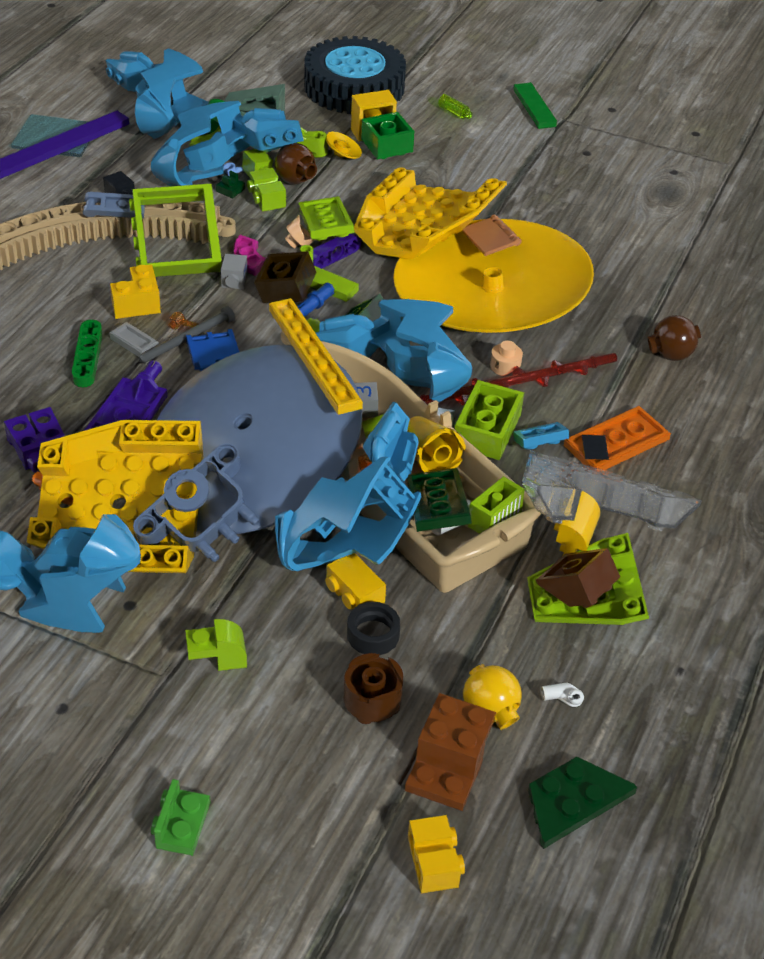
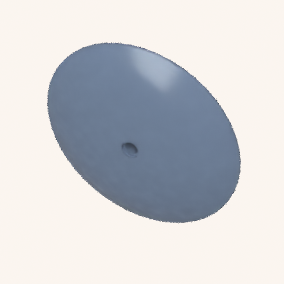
M272 345L245 350L210 365L176 392L161 411L157 420L201 421L203 459L221 444L229 443L237 448L241 467L239 472L231 479L241 488L245 505L259 519V523L254 526L241 516L230 526L235 531V534H241L275 525V516L281 512L288 510L295 512L322 477L331 480L339 478L356 449L362 427V409L338 415L293 346ZM336 362V364L339 366V368L341 369L345 377L348 379L354 390L359 395L358 389L355 383L353 382L351 376L339 363ZM225 458L222 462H230L233 458ZM213 471L205 476L209 485V495L206 502L198 510L196 531L204 532L211 524L218 522L222 515L238 500L219 480L217 473ZM167 503V505H168V507H169L168 510L174 509V508H172V507Z

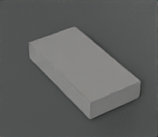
M128 322L109 332L111 340L138 357L159 345L158 341Z

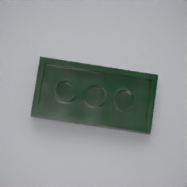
M458 468L408 475V488L412 493L417 491L421 493V499L413 514L417 532L472 524Z

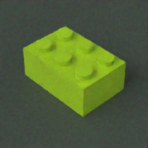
M477 380L455 424V430L484 456L500 460L521 416L524 392Z

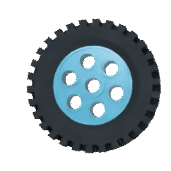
M342 36L341 40L338 37L333 38V41L324 40V44L319 42L316 44V47L312 46L310 51L306 53L304 61L305 93H307L309 98H312L314 103L319 102L320 107L327 105V110L332 111L335 108L336 112L342 113L344 110L347 111V114H351L352 95L389 90L396 101H400L405 91L406 59H404L402 53L400 54V50L394 49L393 45L386 46L387 42L381 41L378 43V39L374 38L370 41L368 37L358 39V36H353L352 39H348L347 36Z

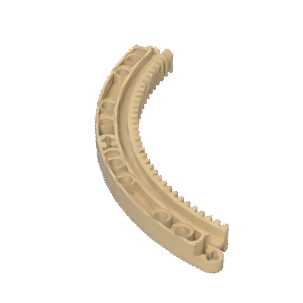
M86 202L30 213L0 224V270H3V265L9 267V262L16 264L17 259L25 260L24 256L32 257V253L40 254V250L48 252L49 247L54 250L56 245L64 247V243L72 245L73 241L80 244L81 240L88 242L90 238L97 241L98 237L105 240L106 236H109L111 239H114L115 236L122 238L123 235H126L128 238L132 235L137 237V230L132 231L131 218L100 215L87 217L83 215V208ZM181 202L145 205L144 218H142L145 238L149 235H152L153 238L160 235L161 239L169 236V239L177 237L178 240L185 238L186 241L194 239V243L199 240L202 241V244L209 242L204 203ZM215 206L218 236H233L236 232L235 220L230 217L221 216L220 206Z

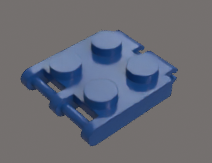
M232 329L215 334L207 332V335L194 337L186 335V342L194 370L199 369L201 372L210 365L239 353Z

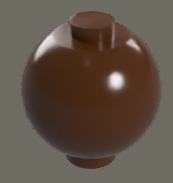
M293 143L283 146L275 157L276 172L286 183L302 184L316 175L317 166L314 155L303 144Z
M671 315L665 317L656 325L653 335L647 336V341L652 354L660 352L663 355L662 357L667 360L680 361L689 357L696 350L701 333L698 325L694 326L690 319L681 315Z

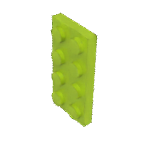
M339 196L298 202L299 211L311 239L321 241L331 236L346 237L350 233H354V225Z

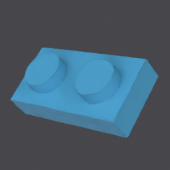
M559 422L514 431L513 435L514 441L524 449H535L538 445L546 443L558 444L560 440L569 439V429Z

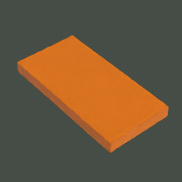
M637 406L569 437V439H565L563 446L596 475L668 441L671 433L644 409ZM582 435H605L609 460L585 459Z

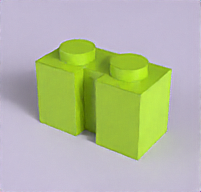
M273 168L249 172L250 180L247 181V188L249 193L253 194L254 202L260 206L262 212L286 207V189L282 182L278 181V175Z

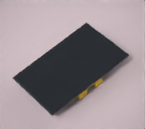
M582 435L585 459L609 460L605 435Z

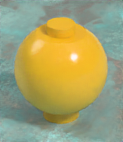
M484 664L473 668L469 672L470 677L464 685L463 700L496 712L494 722L500 730L517 722L520 717L516 711L521 704L522 691L514 674L506 668L496 665L485 667Z

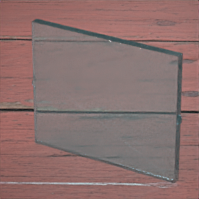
M31 114L11 144V148L25 149L88 123V121ZM91 141L58 155L81 158Z

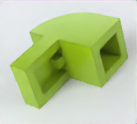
M214 619V627L185 630L188 660L217 657L218 671L247 668L244 635L238 624L229 620Z

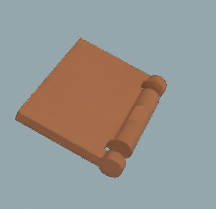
M495 214L488 219L466 226L461 231L484 256L514 245L519 246L522 242Z

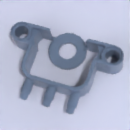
M229 443L221 444L193 469L179 470L168 478L164 486V494L134 521L133 529L140 544L157 545L170 534L181 546H188L191 552L201 551L207 558L216 562L219 559V555L210 546L214 540L222 534L227 540L236 544L239 541V537L230 526L241 516L254 526L259 523L255 513L245 505L241 488L231 479L239 472L241 467L239 453L234 445ZM225 458H233L230 462H222ZM213 471L217 473L219 480L238 500L222 515L218 522L211 524L199 536L194 538L186 537L166 517H161V515L169 509L167 503L175 510L182 512L195 511L203 506L209 495V485L205 476ZM183 482H192L196 485L197 491L193 497L182 499L176 494L177 487ZM146 528H153V530L150 533H142V531Z

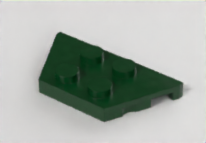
M579 757L571 759L529 783L528 793L530 802L534 806L533 815L535 823L538 824L541 847L545 849L636 794L637 786Z

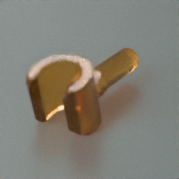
M175 312L169 317L172 321L168 326L176 330L181 325L193 328L199 323L185 319L181 312Z

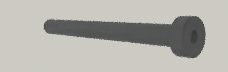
M229 306L223 307L221 313L141 354L139 361L146 363L186 342V335L194 337L224 321L229 323L235 320L233 310Z

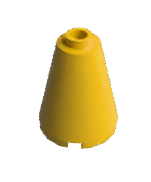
M415 416L410 419L407 432L414 433L418 437L419 444L415 458L423 472L457 468L463 460L461 456L463 450L465 451L466 445L458 432L421 416Z

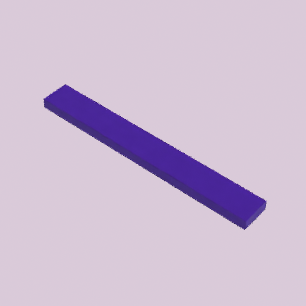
M117 110L0 159V179L130 124L129 118Z

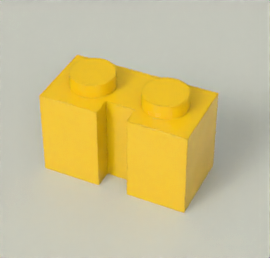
M356 553L337 559L327 565L326 585L331 592H335L338 596L342 595L343 604L347 609L353 610L358 605L366 602L385 603L386 584Z
M447 815L410 820L408 841L421 894L459 888L460 876L465 874V865L462 854L457 855L456 849L453 848L458 843L455 827L449 826Z

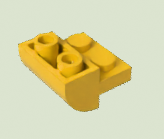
M574 488L571 498L565 497L561 509L564 515H558L554 530L558 531L556 542L561 543L559 551L564 552L563 555L577 552L578 549L587 551L600 517V508L596 500L586 492Z

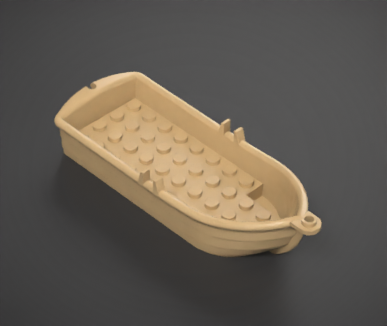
M282 331L281 341L285 345H292ZM321 341L332 358L351 376L354 383L377 382L378 416L385 414L392 402H396L410 419L415 416H421L455 430L452 427L451 413L449 411L440 414V416L437 414V400L427 405L400 378L379 363L348 348ZM362 418V421H365V420H368V419H371V418ZM363 426L361 427L360 437L351 460L339 476V478L343 477L346 481L372 464L363 449V444L366 440ZM460 434L464 439L466 449L465 451L463 450L461 456L463 460L457 468L466 499L472 502L503 476L514 482ZM415 458L411 474L425 473L420 469ZM524 491L521 513L503 520L481 533H477L469 528L468 524L456 527L441 535L434 534L432 530L417 532L413 515L395 548L440 592L446 593L527 548L534 521L541 515L542 508L536 500ZM377 504L364 506L360 511L364 517L377 521L382 520L386 516Z

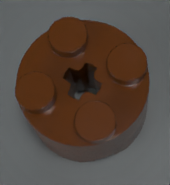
M376 653L363 654L354 658L349 663V667L344 675L343 700L347 710L362 724L386 720L400 711L403 671L399 664L389 657L388 660L380 658L379 654Z

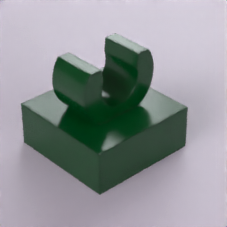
M229 171V176L224 175L222 181L216 184V192L232 199L245 190V182L238 180V174L233 171Z

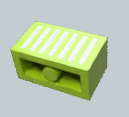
M503 476L470 503L469 511L472 524H468V527L477 533H481L499 522L521 513L525 489Z

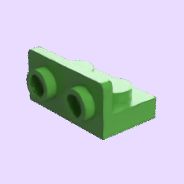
M172 779L169 790L164 789L162 793L160 816L155 815L151 826V835H155L156 849L193 856L211 803L210 795L180 790L179 780Z

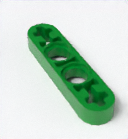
M86 320L80 326L72 367L73 383L77 387H88L95 381L102 341L101 323L97 320ZM86 344H94L93 346H90V347H85V346H84V345H86ZM84 359H91L89 362H81Z

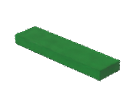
M531 82L514 84L513 91L538 129L556 127V118Z

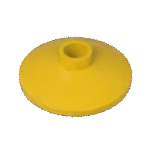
M332 131L327 133L326 142L337 156L350 159L360 158L362 150L353 139L339 132Z

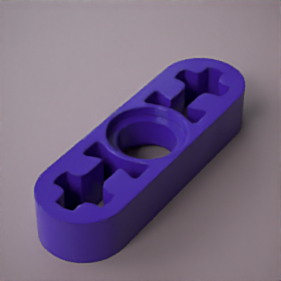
M350 233L346 237H336L313 248L314 266L322 269L355 253L360 248L362 239L357 234Z

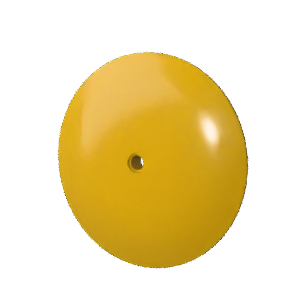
M485 219L472 220L467 226ZM501 219L522 240L519 246L514 245L484 256L462 232L454 233L444 242L435 244L432 249L414 259L399 258L394 269L393 278L394 286L400 299L433 301L452 306L453 313L442 326L469 332L500 333L540 326L558 319L573 310L589 293L593 284L594 269L585 249L568 235L538 223L515 219Z

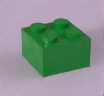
M399 112L362 119L361 140L377 160L413 152L415 131Z

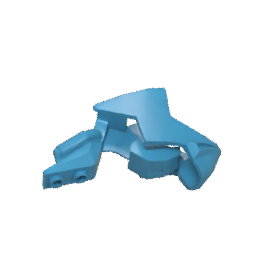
M169 48L164 50V62L160 64H154L142 52L132 51L122 52L119 60H105L108 77L112 78L126 90L136 92V123L142 133L148 134L153 139L167 134L172 127L176 126L179 123V114L193 108L208 105L209 103L185 91L183 79L201 74L203 69L196 61L180 52ZM171 92L173 97V105H171Z
M239 101L218 102L190 109L178 115L181 127L154 155L151 161V171L156 178L169 186L193 185L192 181L224 174V163L250 146L256 150L270 152L289 144L304 141L299 121L286 120L284 111L280 109L255 108L242 116L239 109L241 102ZM217 116L221 128L220 132H216L210 140L183 149L188 166L177 172L176 161L181 145L197 136L210 132L211 119Z
M413 299L381 300L378 304L381 308V317L373 322L362 315H343L321 321L319 325L320 331L316 332L321 341L348 348L366 357H371L377 348H382L387 355V366L393 374L405 384L430 388L429 398L438 402L454 394L468 382L472 375L473 368L471 363L440 328L453 313V307L443 303ZM409 341L423 346H410Z
M392 402L363 444V449L372 464L348 481L343 477L337 480L322 477L295 512L288 510L275 516L278 555L286 569L300 571L332 562L353 553H358L374 564L379 565L393 551L409 525L421 499L420 492L412 493L404 483L412 472L419 444L418 437L414 433L407 432L410 418L396 402ZM377 504L386 514L380 521L359 516L364 506ZM335 527L341 529L339 533L327 542L300 540L304 533L315 529V532L324 539Z
M103 514L96 529L84 527L59 529L36 559L30 548L20 543L10 533L0 531V590H10L17 587L26 596L24 605L18 611L23 618L51 627L78 632L100 633L103 632L105 625L90 600L106 587L119 592L125 591L126 586L121 576L136 568L140 563V546L127 525L116 514Z

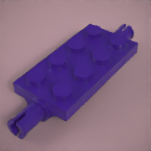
M151 360L144 371L140 372L133 379L123 377L85 430L120 420H152L168 397L167 389L158 387L154 381L162 371L161 364L156 361L153 365L154 360Z

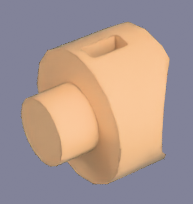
M299 215L286 226L290 234L285 239L294 249L299 244L301 246L310 245L315 240L311 239L308 230L300 224Z
M508 340L495 345L491 353V370L495 374L506 376L518 369L522 363L523 352L521 348Z

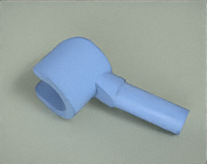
M232 162L224 165V171L226 174L228 173V176L229 171L235 173L243 172L242 167H236Z

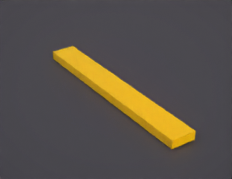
M290 298L269 303L270 313L336 413L339 415L363 409V401L294 301Z

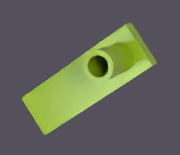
M310 245L301 246L300 252L308 251L313 262V247ZM314 266L317 273L312 281L311 288L318 290L324 283H330L334 287L333 297L345 302L350 300L359 291L358 283Z

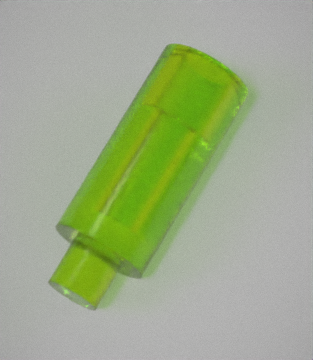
M443 94L439 98L438 105L461 119H470L473 113L469 111L470 109L467 105L447 94Z

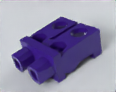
M51 407L29 413V419L25 414L4 421L8 442L15 448L25 470L31 469L34 473L40 472L37 468L40 444L65 436ZM46 416L48 417V422L39 423L37 419ZM17 424H24V430L16 431L13 427Z

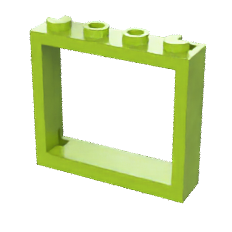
M212 184L132 189L133 199H129L130 211L135 212V217H131L132 231L137 230V237H133L134 250H139V256L135 257L136 266L152 264L155 277L221 272L222 260ZM203 201L211 258L147 263L141 205Z

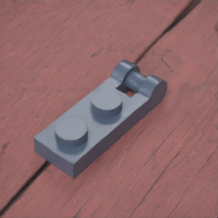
M87 192L85 194L84 201L86 205L83 208V215L87 217H94L95 215L135 217V212L130 211L129 199H133V195ZM141 205L142 218H144L145 205Z

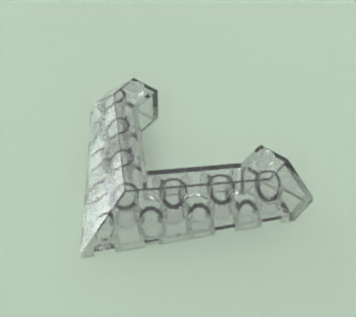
M531 449L522 479V484L536 510L546 515V520L559 524L563 520H575L582 491L592 496L600 509L638 518L648 523L649 528L657 531H663L664 528H676L702 502V500L677 490L673 492L659 488V485L641 480L638 483L625 479V476L556 456L541 454Z

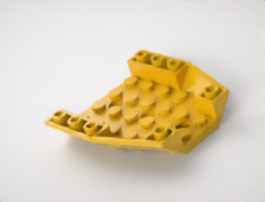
M403 167L396 168L366 196L355 222L354 232L375 254L414 259L432 249L435 244L444 242L454 233L458 234L507 185V181H499L496 178L487 179L477 191L466 192L461 189L450 190L443 187L433 188L426 187L425 185H416L414 170H406Z
M120 420L41 443L37 468L43 475L38 514L37 517H30L27 544L44 550L49 540L59 529H69L70 527L96 529L103 514H116L127 525L140 546V563L136 568L128 572L187 573L194 558V552H191L188 546H181L170 534L157 545H142L137 539L133 524L140 514L164 494L165 483L172 474L183 469H193L203 460L201 421ZM183 482L177 487L176 494L182 499H189L196 494L197 487L192 482ZM64 498H73V503L70 507L62 508L60 506ZM116 499H126V503L122 508L115 509L112 507ZM199 508L190 512L172 509L165 511L161 515V517H166L184 536L189 538L196 537ZM146 528L142 531V533H150L153 530V528Z

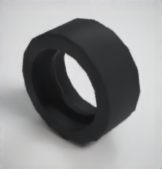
M366 602L358 605L350 612L347 620V640L356 651L362 654L376 653L383 655L396 647L400 637V617L393 608L380 602ZM367 621H378L388 626L390 631L381 636H368L361 633L357 627Z

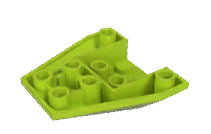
M625 533L604 538L588 546L587 551L608 548L620 575V578L612 585V589L603 593L597 599L598 602L591 607H569L537 584L536 579L552 565L527 577L535 622L624 625L649 619L629 534Z

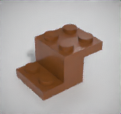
M439 693L418 738L416 761L406 781L405 791L463 811L481 768L485 742L495 721L496 712Z

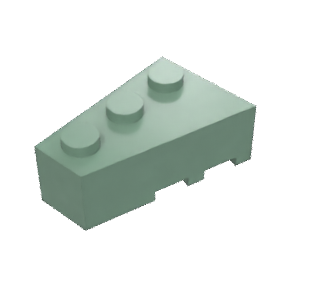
M285 84L229 92L224 101L241 102L239 109L242 116L255 108L280 109L285 113Z

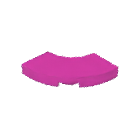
M239 235L234 243V254L246 255L247 271L256 276L260 272L266 258L259 255L256 251L258 249L257 240Z

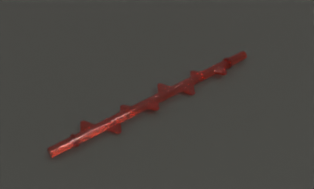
M611 353L598 357L591 356L589 359L567 364L553 360L551 367L527 373L518 366H515L512 376L487 382L508 388L512 385L535 380L543 387L548 386L549 377L574 371L587 375L588 368H597L600 365L617 362L616 353ZM473 378L471 385L461 387L442 401L455 399L464 406L478 379ZM422 394L420 397L427 405L435 401L430 399L429 395Z

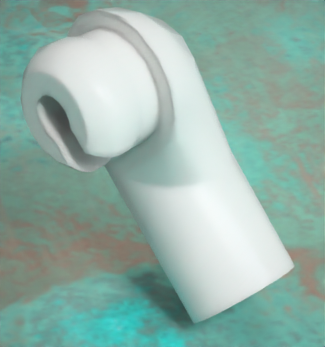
M570 683L541 686L540 688L543 701L559 699L571 707H577L584 700L583 692Z

